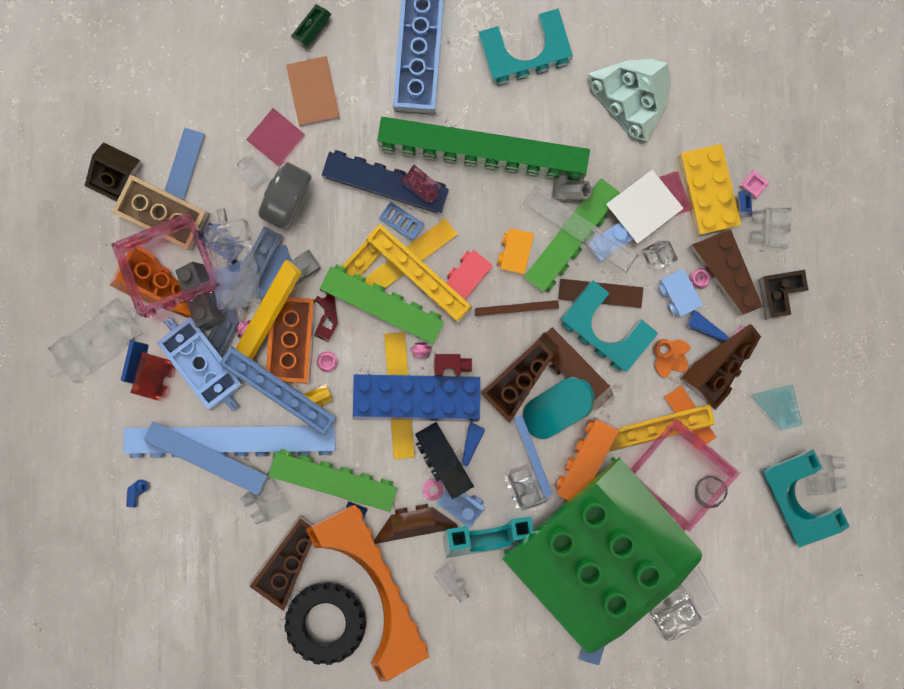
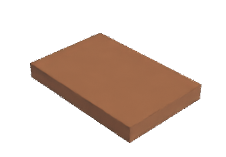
M327 56L286 64L299 126L340 118Z

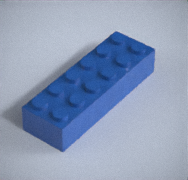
M354 374L353 419L479 422L480 377Z

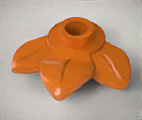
M667 339L657 341L653 348L654 354L657 357L655 361L657 372L662 377L667 378L671 369L678 372L688 371V361L684 354L691 349L690 345L680 339L672 342ZM661 346L667 347L665 354L660 352Z

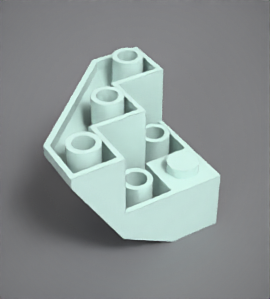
M655 59L627 60L588 74L592 93L628 135L643 141L649 140L667 106L671 85L668 63Z

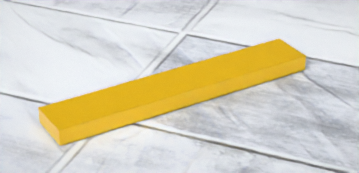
M444 218L406 247L421 261H424L458 234L447 219ZM388 260L367 275L365 283L371 286L376 283L386 289L405 274Z
M381 224L366 238L369 243L455 321L459 322L472 308L467 301Z
M285 260L236 346L237 350L252 360L302 274L291 261Z
M405 332L384 334L387 375H408ZM391 420L394 459L414 458L412 420Z
M708 404L617 428L619 432L608 452L715 425L711 406Z

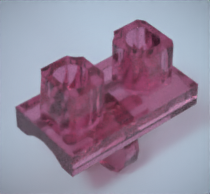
M415 165L411 167L405 176L400 178L401 183L425 202H432L438 196V191L441 188L437 182Z

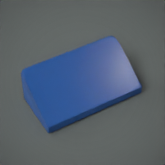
M130 341L121 381L136 385L140 384L148 352V344Z

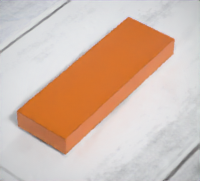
M682 385L664 396L674 413L697 408ZM710 426L688 431L698 449L717 438Z

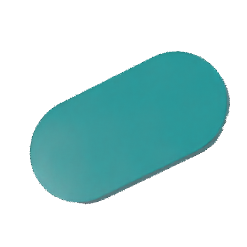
M570 377L562 380L526 404L523 411V419L528 432L536 438L548 439L588 416L593 409L592 406L595 401L594 391L590 384L583 379Z

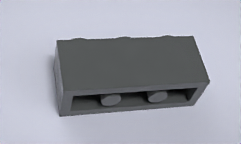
M192 261L175 270L196 328L209 330L224 322L225 319L205 265Z

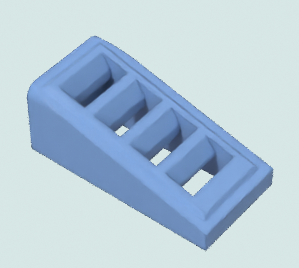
M391 201L379 217L381 221L412 242L425 226L419 219ZM392 209H395L396 212L391 217V219L388 220L387 216L389 215ZM399 213L402 214L403 216L401 217L399 222L397 224H394L393 222L395 221ZM408 218L409 221L404 229L400 228L404 220ZM412 223H415L416 226L414 227V229L411 231V233H408L407 230L410 228Z

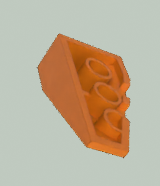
M132 243L109 285L135 298L187 318L191 317L180 283L170 274L166 267L164 268L156 260V257L151 252Z

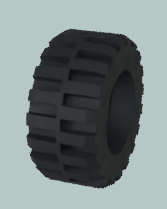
M332 582L313 584L296 595L288 606L284 625L287 641L289 644L291 643L293 651L296 654L299 653L302 659L306 661H312L313 664L332 665L336 662H342L355 652L363 640L366 629L365 610L361 605L360 599L354 595V592L346 589L343 585L333 584ZM328 603L335 605L342 611L346 626L342 636L336 641L320 643L309 635L306 629V618L309 611L316 605Z

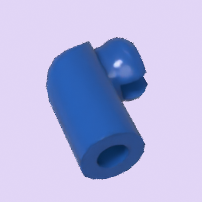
M137 480L127 488L126 507H137V497L148 489L146 481Z

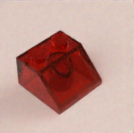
M142 352L130 393L161 401L162 397L165 398L167 395V379L172 377L175 366L168 359Z

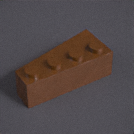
M731 229L689 246L739 316L763 307Z

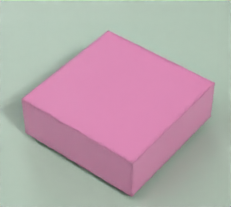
M752 170L739 187L744 191L751 192L752 197L757 199L770 182L755 170Z

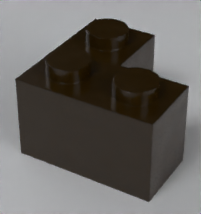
M805 270L760 278L767 320L792 315L788 295L809 290Z

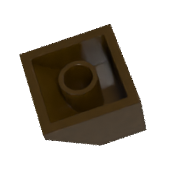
M103 142L92 155L84 186L117 201L129 176L137 175L141 160Z

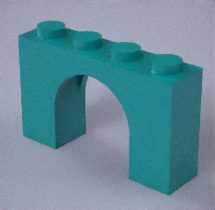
M559 8L538 15L545 44L542 52L531 60H518L507 52L499 26L479 31L478 37L492 83L504 84L510 81L509 78L515 76L520 79L529 76V72L537 70L540 73L549 70V66L557 64L558 67L570 63L569 61L572 60L573 54Z
M591 280L560 318L563 321L562 326L569 332L575 330L580 334L578 339L588 346L591 343L595 346L594 352L603 359L606 356L611 359L612 363L610 365L619 372L622 369L627 372L658 335V332L640 319L627 336L620 341L609 343L598 339L592 329V317L609 293L594 280Z
M814 449L774 464L764 470L766 481L771 486L774 498L779 504L784 520L788 523L792 537L797 542L799 548L839 534L850 527L841 507L819 515L811 514L804 510L796 499L795 487L798 480L813 475L822 469Z
M530 516L510 519L506 525L486 530L469 531L468 526L447 529L443 536L446 558L514 548L534 531L532 518Z

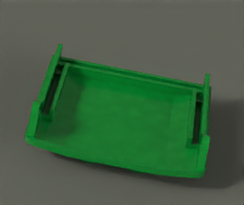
M614 457L610 460L613 463L514 549L510 552L506 549L504 551L505 556L502 558L583 650L588 653L596 652L627 632L677 589L702 558L701 550L620 457L617 460Z

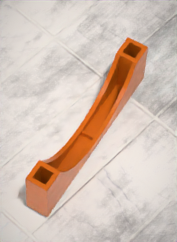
M356 505L348 506L306 528L314 548L338 551L355 560L369 574L379 592L383 606L384 627L379 648L370 662L379 681H389L429 658L427 645L418 635V627L409 616L408 606L402 602L399 596L400 590L390 577V569L382 561V553L372 540V532L365 525L361 510Z

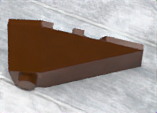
M747 325L696 361L682 379L691 390L716 410L732 390L730 385L735 376H740L742 372L740 367L744 360L750 358L761 335L753 325Z

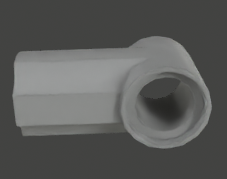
M554 178L552 200L570 202V199L587 200L592 195V187L588 181Z
M310 250L300 254L292 261L302 272L299 279L304 276L308 277L321 268Z

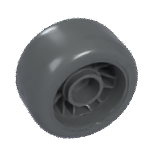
M283 162L264 193V199L258 211L259 217L279 228H288L311 182V174L292 163Z

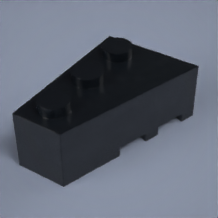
M437 421L415 434L419 441L416 443L417 448L421 454L426 453V456L423 458L428 467L431 468L433 466L434 468L431 473L437 482L442 481L452 500L474 487Z

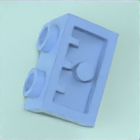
M447 490L436 503L469 528L472 527L485 509L482 506L484 501L473 495L471 498L466 493H463L452 500Z

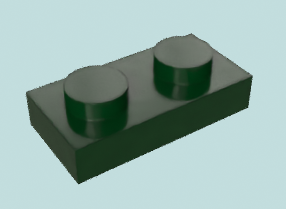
M315 4L291 37L306 47L332 14L327 9Z

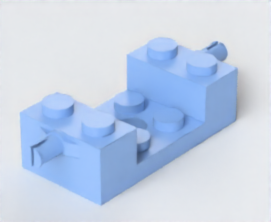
M171 317L167 318L168 320H165L164 323L171 332L160 339L157 344L208 410H212L219 403L226 402L232 411L238 408L239 405L232 396L244 384L239 377L219 364L222 357L207 339L203 330L196 328L191 317L179 326L176 325ZM198 357H202L205 360V366L202 369L194 367V360Z

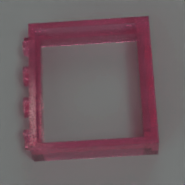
M190 212L111 244L136 313L141 317L150 318L157 314L156 311L172 309L177 306L176 303L192 301L196 299V295L203 292L204 294L212 293L216 290V287L220 286L195 217ZM190 227L210 280L144 306L125 253Z
M674 418L630 470L636 474L669 434L675 430L729 476L690 522L639 479L669 515L676 520V523L682 530L690 532L741 472L679 419Z

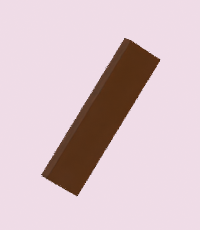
M560 279L558 300L575 301L589 281ZM596 282L609 293L601 303L602 305L642 308L644 287Z
M553 300L476 308L475 318L558 310L559 301Z

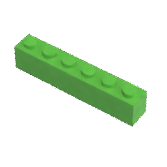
M601 178L592 189V195L587 200H583L523 279L541 293H544L545 290L550 292L557 283L554 280L558 274L563 275L569 268L567 262L570 258L576 259L583 250L580 246L584 240L588 243L595 234L592 231L598 224L601 227L608 218L605 215L609 210L606 204L618 196L620 192Z
M336 264L335 268L330 266L320 286L321 290L434 344L444 324V321L441 320L442 315L434 311H430L428 314L422 311L423 306L413 301L411 304L403 301V296L395 292L389 295L384 292V287L376 283L371 286L365 283L366 278L356 273L353 277L346 273L348 269Z
M280 449V452L274 451L267 474L268 477L391 512L397 492V487L392 486L393 481L381 478V481L378 482L372 480L373 476L361 472V475L358 476L352 474L353 470L341 467L340 470L332 468L333 464L325 461L317 464L313 463V458L301 455L300 458L292 456L293 452Z

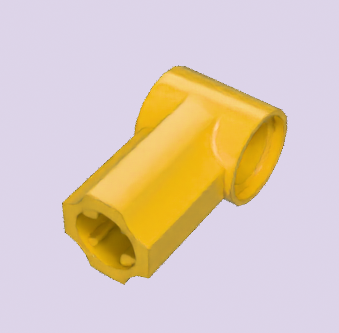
M326 384L303 394L320 406L333 401Z

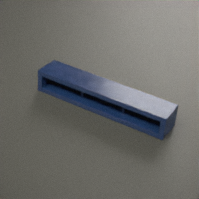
M335 150L334 153L329 151L322 172L324 179L442 215L449 193L446 184L434 181V184L426 182V178L414 175V178L406 176L405 171L399 169L390 171L386 169L387 166L375 162L374 165L366 163L367 160L355 156L352 159L346 157L347 154L342 151Z

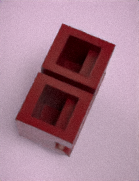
M435 354L434 376H443L444 370H453L456 376H460L461 372H471L472 358H461V354Z

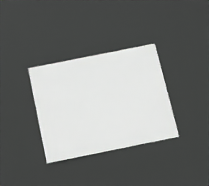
M653 169L606 204L637 244L684 209Z

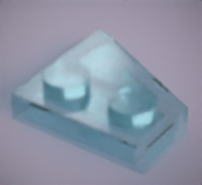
M793 385L752 394L757 403L781 430L803 425Z

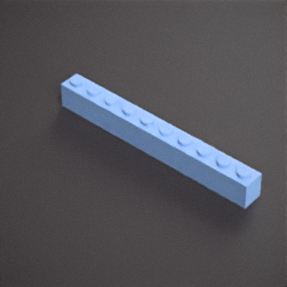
M311 426L169 428L225 456L226 452H234L235 457L247 456V452H256V456H268V452H280V449L298 452V456H310V451H319V455H331V451H336V426H330L325 435ZM123 428V454H129V458H142V453H150V458L163 457V453L169 452L144 441L149 428Z

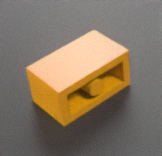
M513 228L509 229V233L504 232L502 244L506 246L504 253H499L497 265H501L500 271L525 275L534 233Z

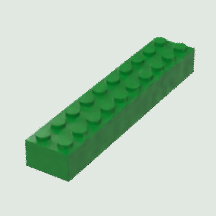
M382 116L377 139L378 147L387 153H394V150L403 151L402 154L407 156H415V153L423 154V158L434 160L436 157H442L444 161L451 163L461 160L464 161V164L470 166H477V163L485 164V167L490 169H497V166L506 167L505 170L509 172H518L519 169L525 170L526 174L538 176L539 173H544L549 178L564 176L572 181L584 180L587 174L590 149Z

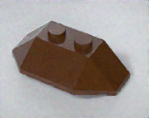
M428 504L415 506L416 510L408 511L407 508L396 509L395 514L389 517L374 539V543L378 544L446 531L447 529L458 528V525L434 507H428Z

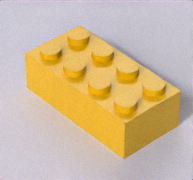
M722 144L681 153L678 158L697 237L740 227L741 221Z

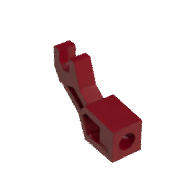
M320 289V291L326 294V297L320 298L317 296L315 301L324 309L325 315H322L314 336L328 342L338 325L335 296ZM325 319H329L333 324L331 330L322 326Z

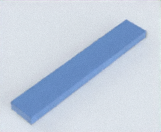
M230 346L219 363L222 367L323 435L326 434L336 419V416L233 346Z
M152 421L144 438V441L256 495H259L268 477L155 421Z

